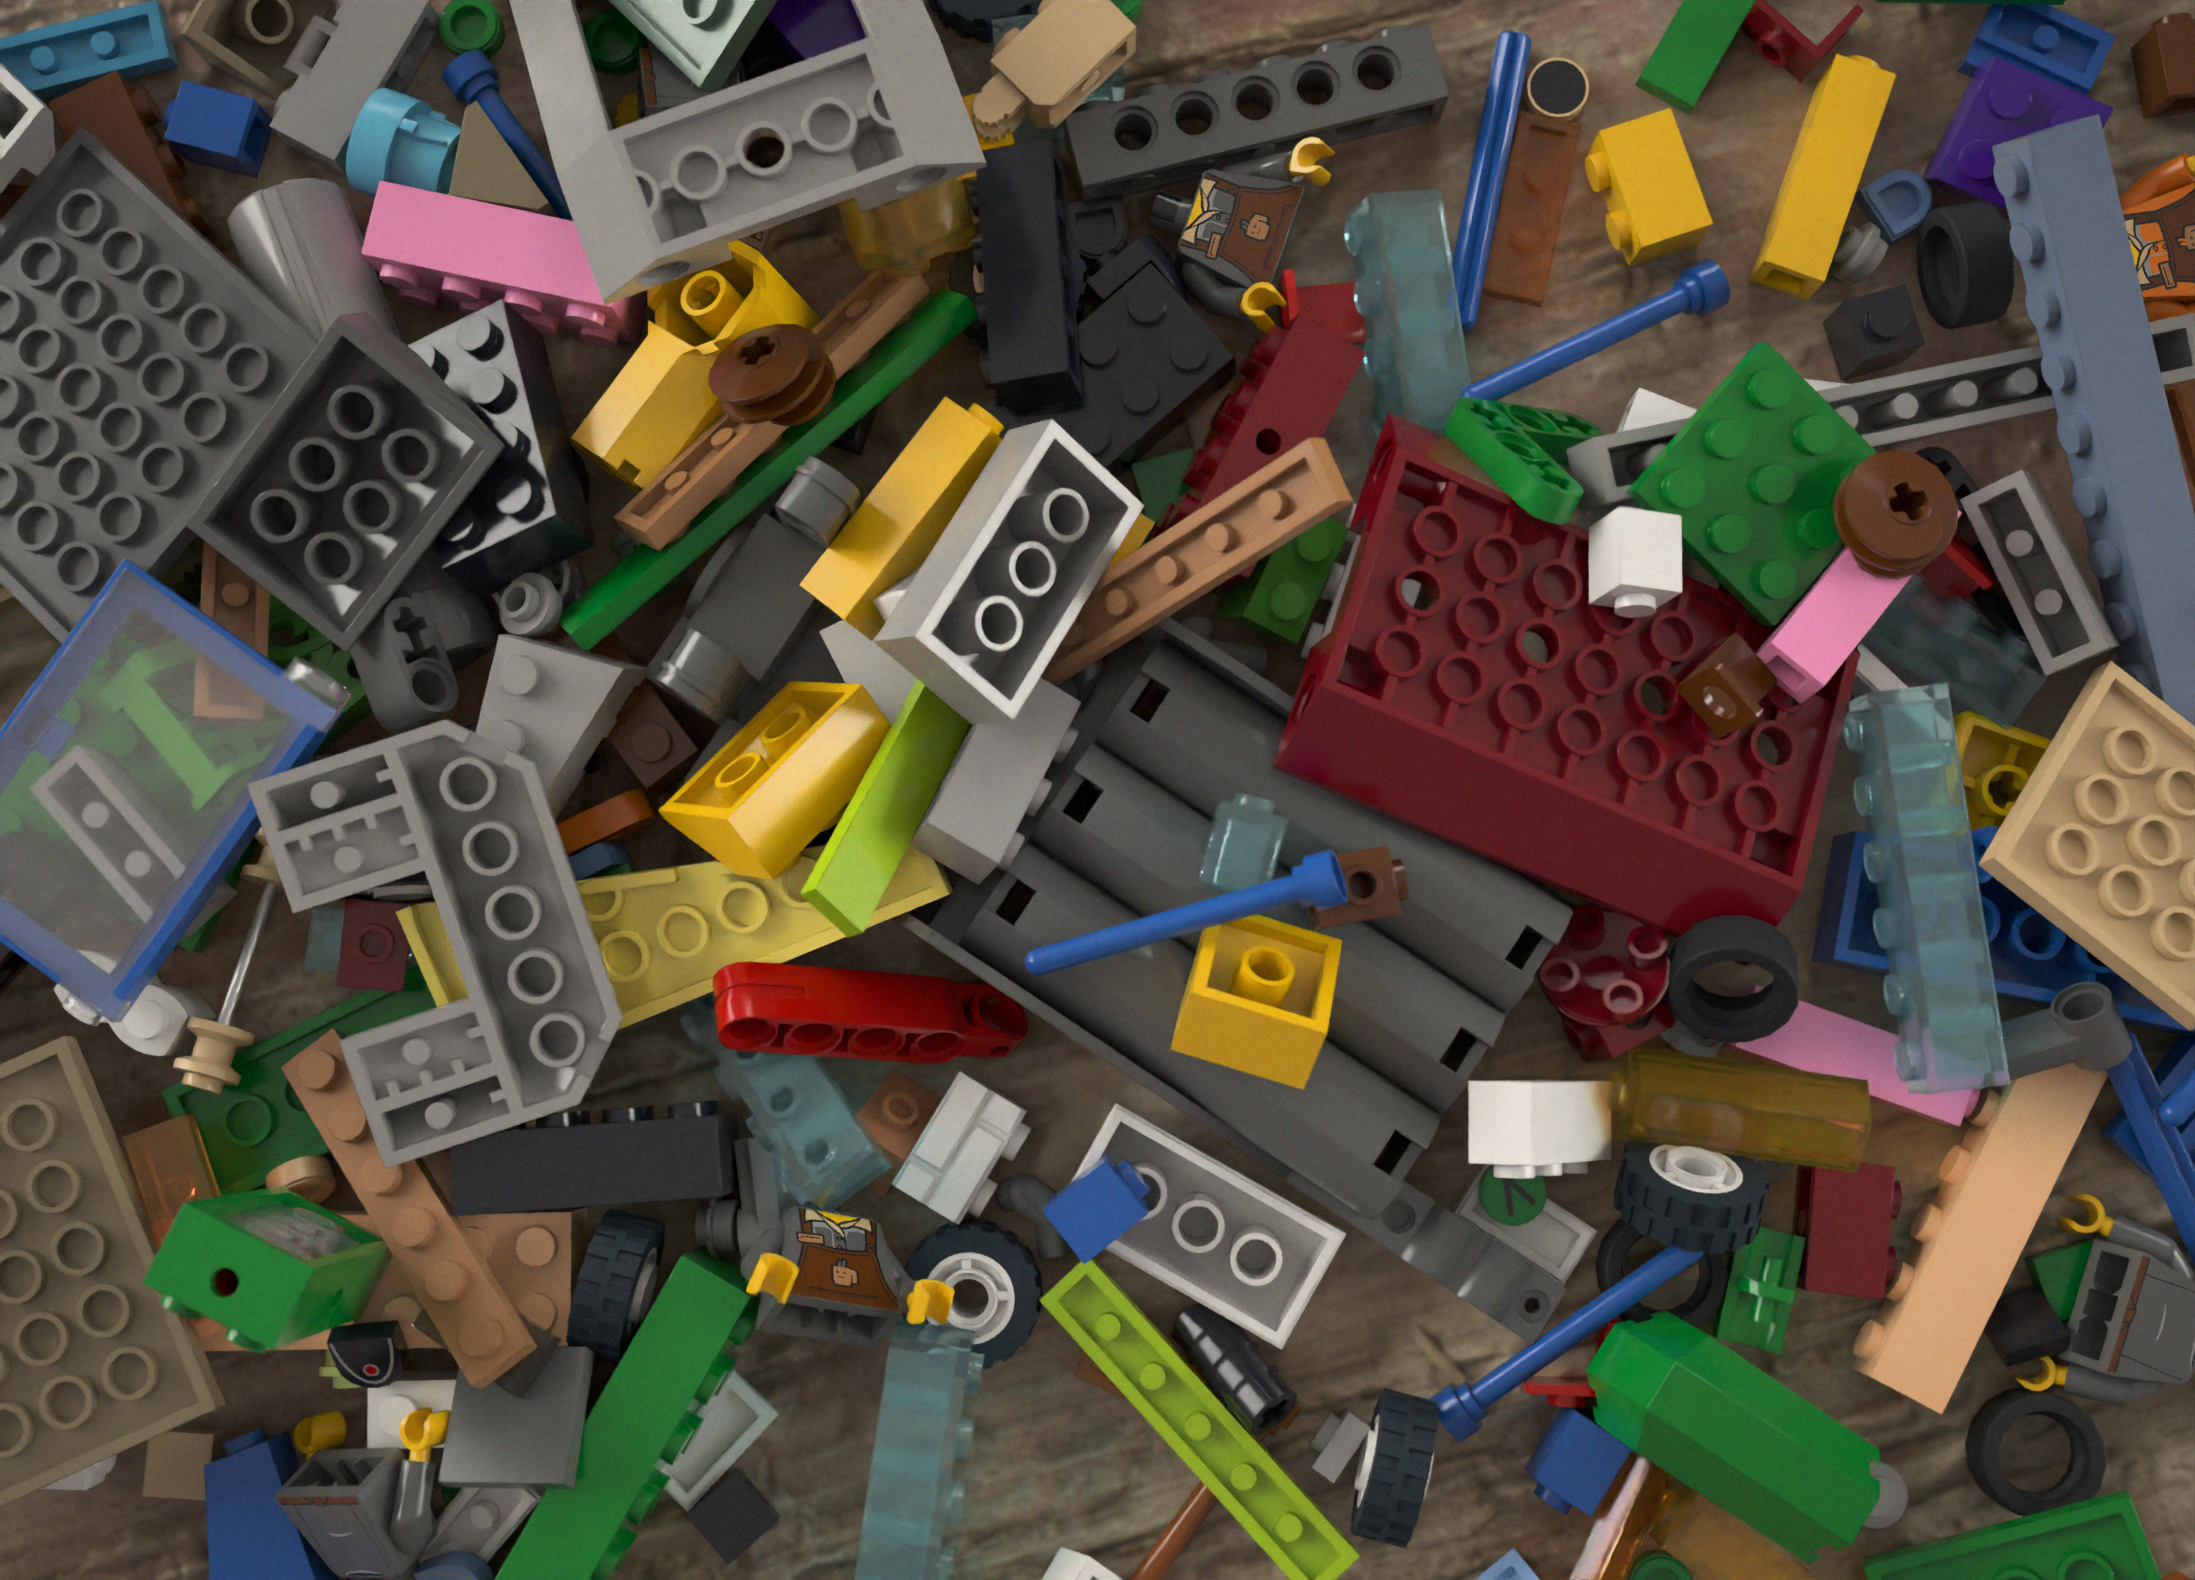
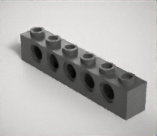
M1398 25L1381 31L1372 40L1352 45L1348 40H1337L1322 45L1314 54L1291 59L1288 55H1276L1260 61L1255 65L1254 69L1231 74L1228 70H1215L1201 75L1195 80L1194 84L1170 89L1168 85H1154L1139 91L1133 99L1110 104L1108 100L1089 101L1078 106L1074 113L1069 114L1065 118V136L1082 201L1118 194L1127 197L1200 179L1205 170H1218L1225 164L1263 155L1292 151L1300 141L1308 137H1317L1329 147L1441 119L1449 95L1430 26L1411 30L1407 25ZM1374 73L1383 77L1388 87L1382 90H1371L1363 86L1358 78L1364 74ZM1307 88H1316L1324 92L1329 100L1321 105H1310L1305 103L1298 93ZM1246 103H1257L1262 105L1269 114L1260 120H1249L1243 117L1237 109ZM1195 117L1203 120L1209 129L1200 135H1188L1182 132L1177 125L1183 119ZM1137 132L1144 135L1149 143L1139 150H1127L1121 147L1117 140L1125 133Z

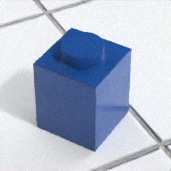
M182 80L177 98L168 104L165 112L164 129L166 133L164 139L187 161L257 179L272 133V128L269 125L273 119L253 98Z
M1107 1153L1048 1200L1042 1212L1083 1264H1086L1148 1214L1150 1204L1143 1196L1150 1192L1151 1189L1128 1159H1125L1118 1165L1112 1156Z
M1561 1407L1526 1463L1524 1470L1535 1481L1539 1482L1533 1493L1565 1515L1568 1514L1574 1505L1591 1517L1632 1449L1575 1408Z

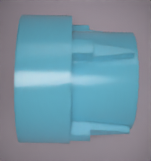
M385 87L376 90L361 108L350 135L346 156V175L350 187L355 191L375 198L379 181L381 180L448 195L462 127L447 121L446 115L433 111L430 105L422 100Z

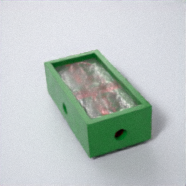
M276 1186L183 1202L142 1284L163 1294L160 1303L168 1310L195 1320H200L205 1315L228 1327L224 1335L231 1342L245 1349L264 1353L267 1348L274 1350L361 1318L393 1255L383 1238L378 1234L283 1186Z

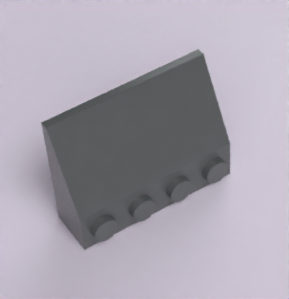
M367 312L338 315L185 525L345 652H348L505 448V445L419 354Z

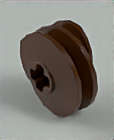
M773 324L754 329L734 340L718 355L709 370L708 385L712 393L720 400L723 411L733 421L745 424L770 421L773 424L787 427L804 424L816 416L831 399L837 378L833 362L824 352L823 344L813 331L797 324Z
M1890 450L1870 455L1841 481L1833 501L1834 524L1845 546L1851 550L1861 570L1877 578L1900 580L1920 572L1947 549L1957 530L1958 505L1951 484L1937 466L1917 454Z

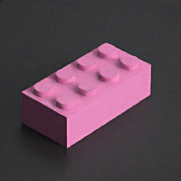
M379 181L361 255L380 273V280L392 285L399 292L398 298L402 301L428 309L436 308L437 301L459 306V311L468 316L503 299L540 333L556 334L558 327L579 331L582 339L600 346L616 347L618 340L638 344L648 305L647 290L605 305L574 221Z

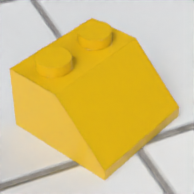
M1258 914L1203 929L1182 998L1170 1050L1304 1090L1327 1035L1342 940Z

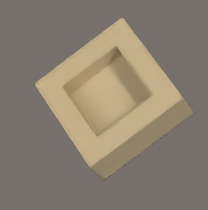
M176 1427L149 1439L142 1496L206 1501L204 1465L220 1458L223 1430Z

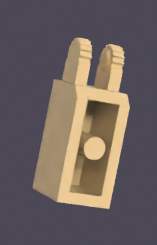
M1043 0L1038 8L1037 13L1039 15L1022 31L1016 27L1007 32L993 49V58L990 60L992 78L981 88L982 92L976 93L975 99L972 98L973 105L970 106L972 118L975 119L973 120L975 134H978V139H983L984 143L987 141L991 142V144L993 142L1000 143L1001 139H1006V134L1013 133L1026 119L1036 128H1056L1136 52V26L1110 0Z

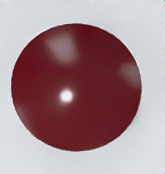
M1589 904L1573 907L1569 924L1558 945H1553L1537 970L1538 982L1546 999L1564 1016L1576 1022L1596 1027L1620 1026L1631 1023L1648 1014L1659 1004L1669 985L1670 956L1664 933L1612 910L1598 909Z

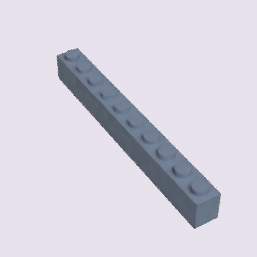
M2096 114L1992 146L1996 162L1994 165V180L1997 189L2004 196L2010 219V245L2015 257L2020 261L2027 289L2025 298L2026 310L2030 320L2036 325L2043 354L2041 371L2046 384L2051 388L2059 419L2056 426L2057 437L2062 448L2067 452L2074 480L2072 498L2076 508L2082 514L2089 541L2087 549L2088 562L2093 573L2098 578L2104 602L2103 612L2120 644L2119 647L2115 648L2119 667L2195 726V515L2100 116Z

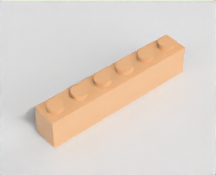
M2073 1062L2004 1083L1999 1082L1995 1075L1990 1087H1984L1980 1090L1976 1107L1971 1115L1967 1117V1120L1972 1124L1961 1146L1955 1145L1947 1153L1941 1164L1939 1179L1943 1180L1933 1203H1926L1919 1210L1912 1223L1910 1236L1914 1238V1241L1904 1262H1896L1893 1282L1890 1285H1885L1884 1296L1886 1298L1875 1320H1868L1857 1334L1853 1345V1353L1857 1357L1851 1367L1852 1369L1921 1406L1941 1415L1943 1414L2108 1076L2106 1070H2083Z

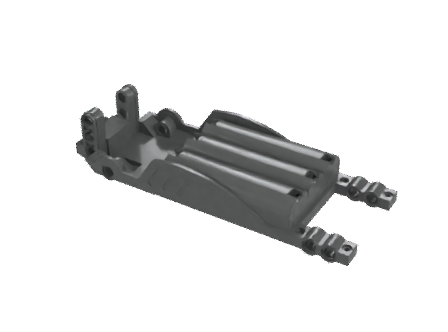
M809 456L803 466L798 465L794 471L795 475L755 509L749 520L738 526L723 542L698 578L687 599L682 617L647 666V668H650L645 676L647 680L719 728L683 781L686 783L790 681L845 683L819 632L843 619L828 609L799 584L861 506L862 499L859 490L851 481L815 457ZM1170 617L1165 618L1102 658L1104 665L1103 674L1089 699L1079 707L1070 724L1079 729L1077 738L1060 764L1053 760L1051 761L1044 778L1051 781L1052 786L1036 814L1031 817L1025 813L1016 831L1025 836L1010 866L1005 871L995 867L978 885L943 865L953 892L891 919L1533 1345L1568 1289L1403 1179L1421 1151L1428 1148L1440 1121L1468 1085L1467 1079L1487 1048L1494 1045L1509 1013L1535 981L1533 976L1553 945H1558L1573 913L1572 908L1576 905L1534 877L1272 768L1294 698ZM1155 681L1159 685L1152 701L1158 704L1159 708L1149 723H1146L1134 715L1133 712ZM970 725V727H969V729H968V731H967L965 737L963 738L961 744H963V742H964V740H965V738H966L968 732L970 731L972 725ZM1089 781L1092 783L1089 796L1095 799L1096 803L1082 824L1066 815V812L1086 782ZM838 823L828 830L820 832L806 847L827 844ZM1388 845L1391 860L1401 859L1404 866L1408 898L1399 900L1401 914L1312 930L1342 940L1327 1035L1304 1090L1170 1050L1182 998L1203 930L1045 975H1033L1025 966L1026 955L1035 948L1292 875V867L1302 863L1304 856L1332 849L1336 855ZM1021 881L1025 884V892L1033 897L1013 926L999 917L998 914ZM1300 902L1258 914L1311 930L1307 907L1303 908ZM1514 946V952L1512 953L1508 961L1505 960L1506 956ZM1668 985L1663 999L1675 1023L1673 1027L1656 1036L1667 1042L1664 1046L1695 1068L1707 1069L1723 1042L1707 1037L1701 1038L1697 1033L1679 1021L1670 1005ZM1649 1013L1634 1022L1643 1026L1648 1020ZM1456 1034H1460L1442 1063L1439 1062ZM1395 1133V1137L1393 1138L1392 1142L1384 1152L1379 1162L1373 1165V1163L1375 1162V1160L1387 1144L1391 1135ZM1533 1297L1535 1305L1533 1309L1526 1311L1524 1303L1528 1298Z

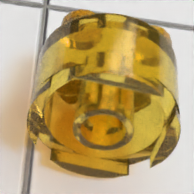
M962 176L863 212L859 211L854 197L836 204L857 268L860 270L892 268L893 275L896 278H909L926 272L931 266L929 259L946 252L967 249L972 246L973 235H977Z

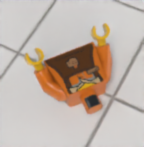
M2183 153L2142 174L2119 196L2148 322L2195 313V155L2190 157L2188 154Z

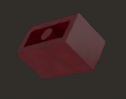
M1799 1155L1792 1234L1805 1237L1806 1241L1796 1283L1797 1288L1807 1291L1884 1300L1885 1285H1890L1893 1282L1896 1271L1895 1249L1889 1245L1891 1219L1898 1217L1902 1203L1900 1182L1894 1180L1896 1167Z

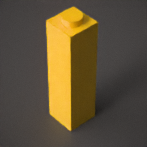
M1840 54L1835 55L1821 74L1749 280L1808 300L1825 282L1897 74L1880 69L1879 65L1870 58L1859 55L1845 57Z
M945 396L799 585L872 641L885 624L872 599L925 562L1001 443L1002 439L998 435L1004 429V426L993 415L976 403H973L966 411Z

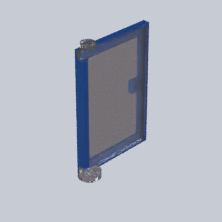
M124 558L0 729V942L70 992L62 1006L75 1018L92 1026H98L104 1017L111 1023L121 1022L261 828V823L247 784L306 765L343 714L342 709L353 693L332 676L300 657L295 656L288 668L284 670L136 563Z

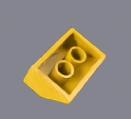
M790 681L658 811L668 823L737 875L774 880L791 871L802 858L801 851L820 832L828 830L840 821L846 810L845 806L855 794L891 725L863 684Z

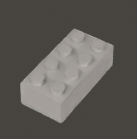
M1053 419L1008 430L873 642L969 723L1014 721L1143 509L1144 504Z

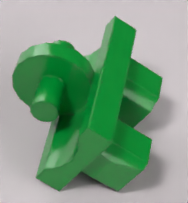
M1760 1226L1758 1235H1755V1239L1750 1245L1745 1244L1741 1250L1730 1251L1727 1264L1729 1280L1722 1304L1717 1310L1712 1337L1781 1354L1791 1306L1795 1304L1797 1295L1795 1287L1805 1246V1237Z

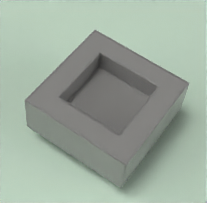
M1349 1406L1340 1419L1330 1412L1309 1443V1446L1317 1451L1312 1460V1468L1335 1483L1368 1434V1429H1371L1370 1421Z

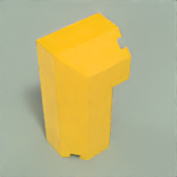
M740 240L727 243L733 259L647 290L648 306L655 312V324L648 320V336L570 438V443L608 474L611 476L615 475L628 485L627 488L637 495L724 413L720 400L712 393L708 382L710 368L718 355L734 340L754 329L773 324H797L812 330L821 319L758 250Z

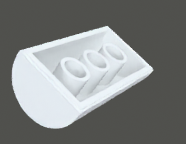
M1116 1102L1071 1182L1109 1153L1118 1165L1125 1159H1128L1139 1171L1151 1189L1150 1192L1143 1196L1150 1206L1145 1217L1105 1249L1282 1350L1345 1238L1346 1232Z

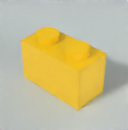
M1671 108L1598 132L1588 151V156L1585 158L1586 175L1593 191L1596 193L1602 192L1609 211L1606 215V229L1609 239L1616 250H1623L1628 266L1699 244L1713 225Z

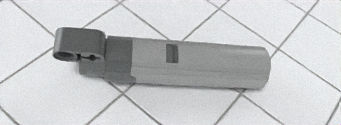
M291 179L265 190L260 189L253 192L239 202L227 221L229 232L246 276L318 342L338 315L367 312L402 341L375 268L361 255L364 239L345 189H341L334 182L322 179ZM434 540L350 650L373 714L379 724L388 732L399 735L426 726L452 709L457 702L459 693L453 671L465 668L496 647L499 633L486 599L441 569Z

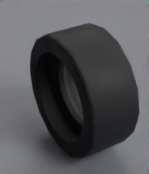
M1975 201L1937 208L1927 214L1919 230L1916 250L1917 274L1927 309L1939 326L1947 329H1956L1993 322L2005 315L2012 301L2015 267L2014 254L2010 245V235L2002 216L1990 203Z
M1719 915L1694 924L1684 935L1679 936L1669 954L1670 1005L1679 1021L1700 1036L1720 1042H1749L1770 1036L1789 1022L1798 1006L1797 954L1787 936L1768 922L1746 915ZM1721 961H1744L1762 967L1774 976V980L1760 992L1743 997H1724L1703 989L1693 981V976L1704 967Z
M1622 1218L1617 1220L1603 1237L1596 1258L1597 1282L1601 1293L1624 1278L1623 1266L1627 1252L1637 1240L1644 1237V1235L1637 1232L1633 1225L1627 1224ZM1724 1251L1721 1254L1704 1252L1703 1256L1698 1259V1282L1695 1291L1686 1302L1673 1309L1656 1310L1643 1306L1638 1301L1619 1316L1625 1321L1633 1320L1640 1323L1654 1319L1650 1314L1666 1310L1695 1328L1705 1324L1722 1304L1728 1284V1270Z
M2027 1388L2008 1389L1987 1400L1972 1418L1965 1441L1968 1468L1980 1490L1998 1505L2021 1516L2092 1499L2101 1488L2107 1466L2104 1439L2093 1419L2070 1400L2044 1391H2032ZM2040 1414L2054 1419L2065 1429L2070 1441L2071 1457L2067 1472L2056 1486L2045 1492L2030 1493L2016 1488L2006 1479L2000 1468L1999 1450L2003 1435L2014 1421L2025 1415Z

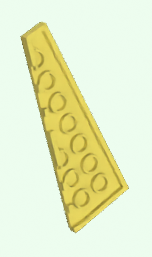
M827 844L805 847L801 851L802 858L791 871L774 880L737 875L719 860L576 880L623 1014V1019L617 1030L712 992L713 976L726 965L746 961L781 964L847 937L800 894ZM908 845L866 928L952 893L953 889L942 863ZM436 902L417 903L397 911L398 919L436 1006L439 1007L469 997Z

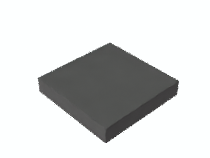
M538 1347L484 1389L471 1387L459 1367L438 1483L449 1488L574 1489L595 1352L587 1347Z

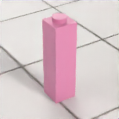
M1958 510V517H1957V519H1958V518L1960 517V515L1962 514V512L1959 511V510ZM1844 545L1756 652V655L1775 675L1777 685L1801 704L1826 685L1913 574L1900 580L1877 578L1861 570L1851 550Z
M1757 985L1740 986L1736 997L1760 992L1764 988ZM1798 1000V1006L1789 1022L1770 1036L1749 1042H1723L1721 1045L1722 1048L1939 1125L1960 1127L1963 1117H1969L1975 1109L1980 1095V1082L1975 1080L1980 1064Z

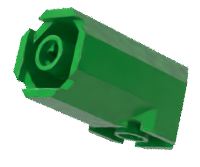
M1666 1310L1650 1314L1654 1319L1640 1323L1628 1320L1614 1324L1586 1369L1589 1387L1596 1393L1598 1408L1593 1406L1596 1424L1647 1460L1807 1564L1823 1558L1814 1551L1825 1545H1829L1838 1551L1853 1543L1880 1498V1481L1870 1475V1460L1880 1465L1878 1448L1711 1336Z

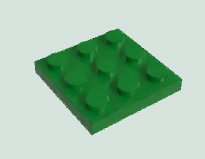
M1766 341L1755 344L1626 493L1644 510L1681 515L1682 547L1763 626H1775L1844 547L1845 544L1835 527L1833 501L1838 486L1858 464L1877 452Z

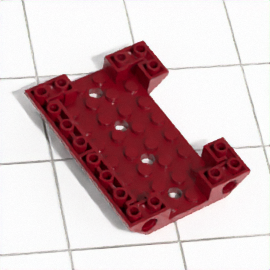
M1389 413L1385 417L1349 531L1361 535V539L1331 632L1310 649L1272 768L1676 938L1684 935L1694 924L1719 915H1746L1768 922L1776 928L1802 892L1860 657L1857 647L1854 648L1826 685L1800 704L1776 684L1757 703L1763 710V715L1757 721L1719 739L1676 690V687L1732 634H1739L1756 653L1792 607L1775 626H1763L1721 584H1719L1717 590L1682 574V593L1656 608V612L1650 616L1638 618L1622 617L1615 614L1614 607L1589 604L1588 531L1571 523L1562 525L1548 523L1527 513L1452 440L1393 413ZM1404 579L1415 580L1426 589L1429 596L1427 610L1415 609L1407 603L1402 593ZM1525 631L1536 633L1544 640L1548 651L1545 663L1534 661L1525 652L1522 642ZM1643 683L1652 684L1659 690L1664 700L1662 714L1653 713L1644 705L1641 698ZM1759 733H1763L1773 740L1774 746L1778 750V760L1775 765L1766 762L1759 754L1757 749ZM1734 961L1743 966L1751 964L1744 961Z

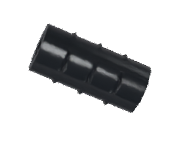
M1199 1302L1188 1307L1179 1316L1173 1325L1172 1338L1189 1357L1188 1362L1191 1365H1195L1207 1379L1208 1387L1216 1390L1228 1405L1227 1410L1234 1413L1251 1434L1261 1435L1267 1432L1269 1429L1279 1425L1290 1414L1295 1406L1297 1394L1281 1377L1279 1368L1272 1366L1260 1352L1259 1344L1252 1342L1238 1324Z

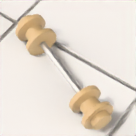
M262 826L254 836L264 846L258 864L244 865L240 877L264 887L218 1021L190 1017L187 1028L197 1036L192 1054L175 1058L172 1067L185 1073L182 1085L216 1095H221L224 1084L239 1085L241 1075L231 1067L236 1049L251 1046L255 1035L230 1025L276 892L286 893Z

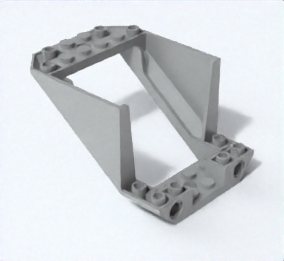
M509 0L555 171L605 305L733 259L727 244L732 241L853 197L856 200L859 211L863 212L987 166L940 38L922 0H851L865 32V39L616 129L612 128L578 16V13L582 12L579 1ZM764 136L780 140L784 144V154L781 160L773 167L766 169L757 168L746 160L748 147L754 140Z

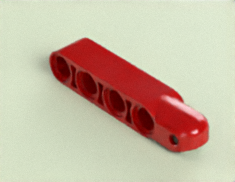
M752 961L726 965L713 976L712 984L718 1040L723 1046L737 1051L936 1064L951 1061L957 1057L984 1059L1006 1057L1018 1049L1028 1032V1020L1021 1005L991 985L953 982L950 979L935 976ZM995 998L999 1000L996 1004H984L989 999Z

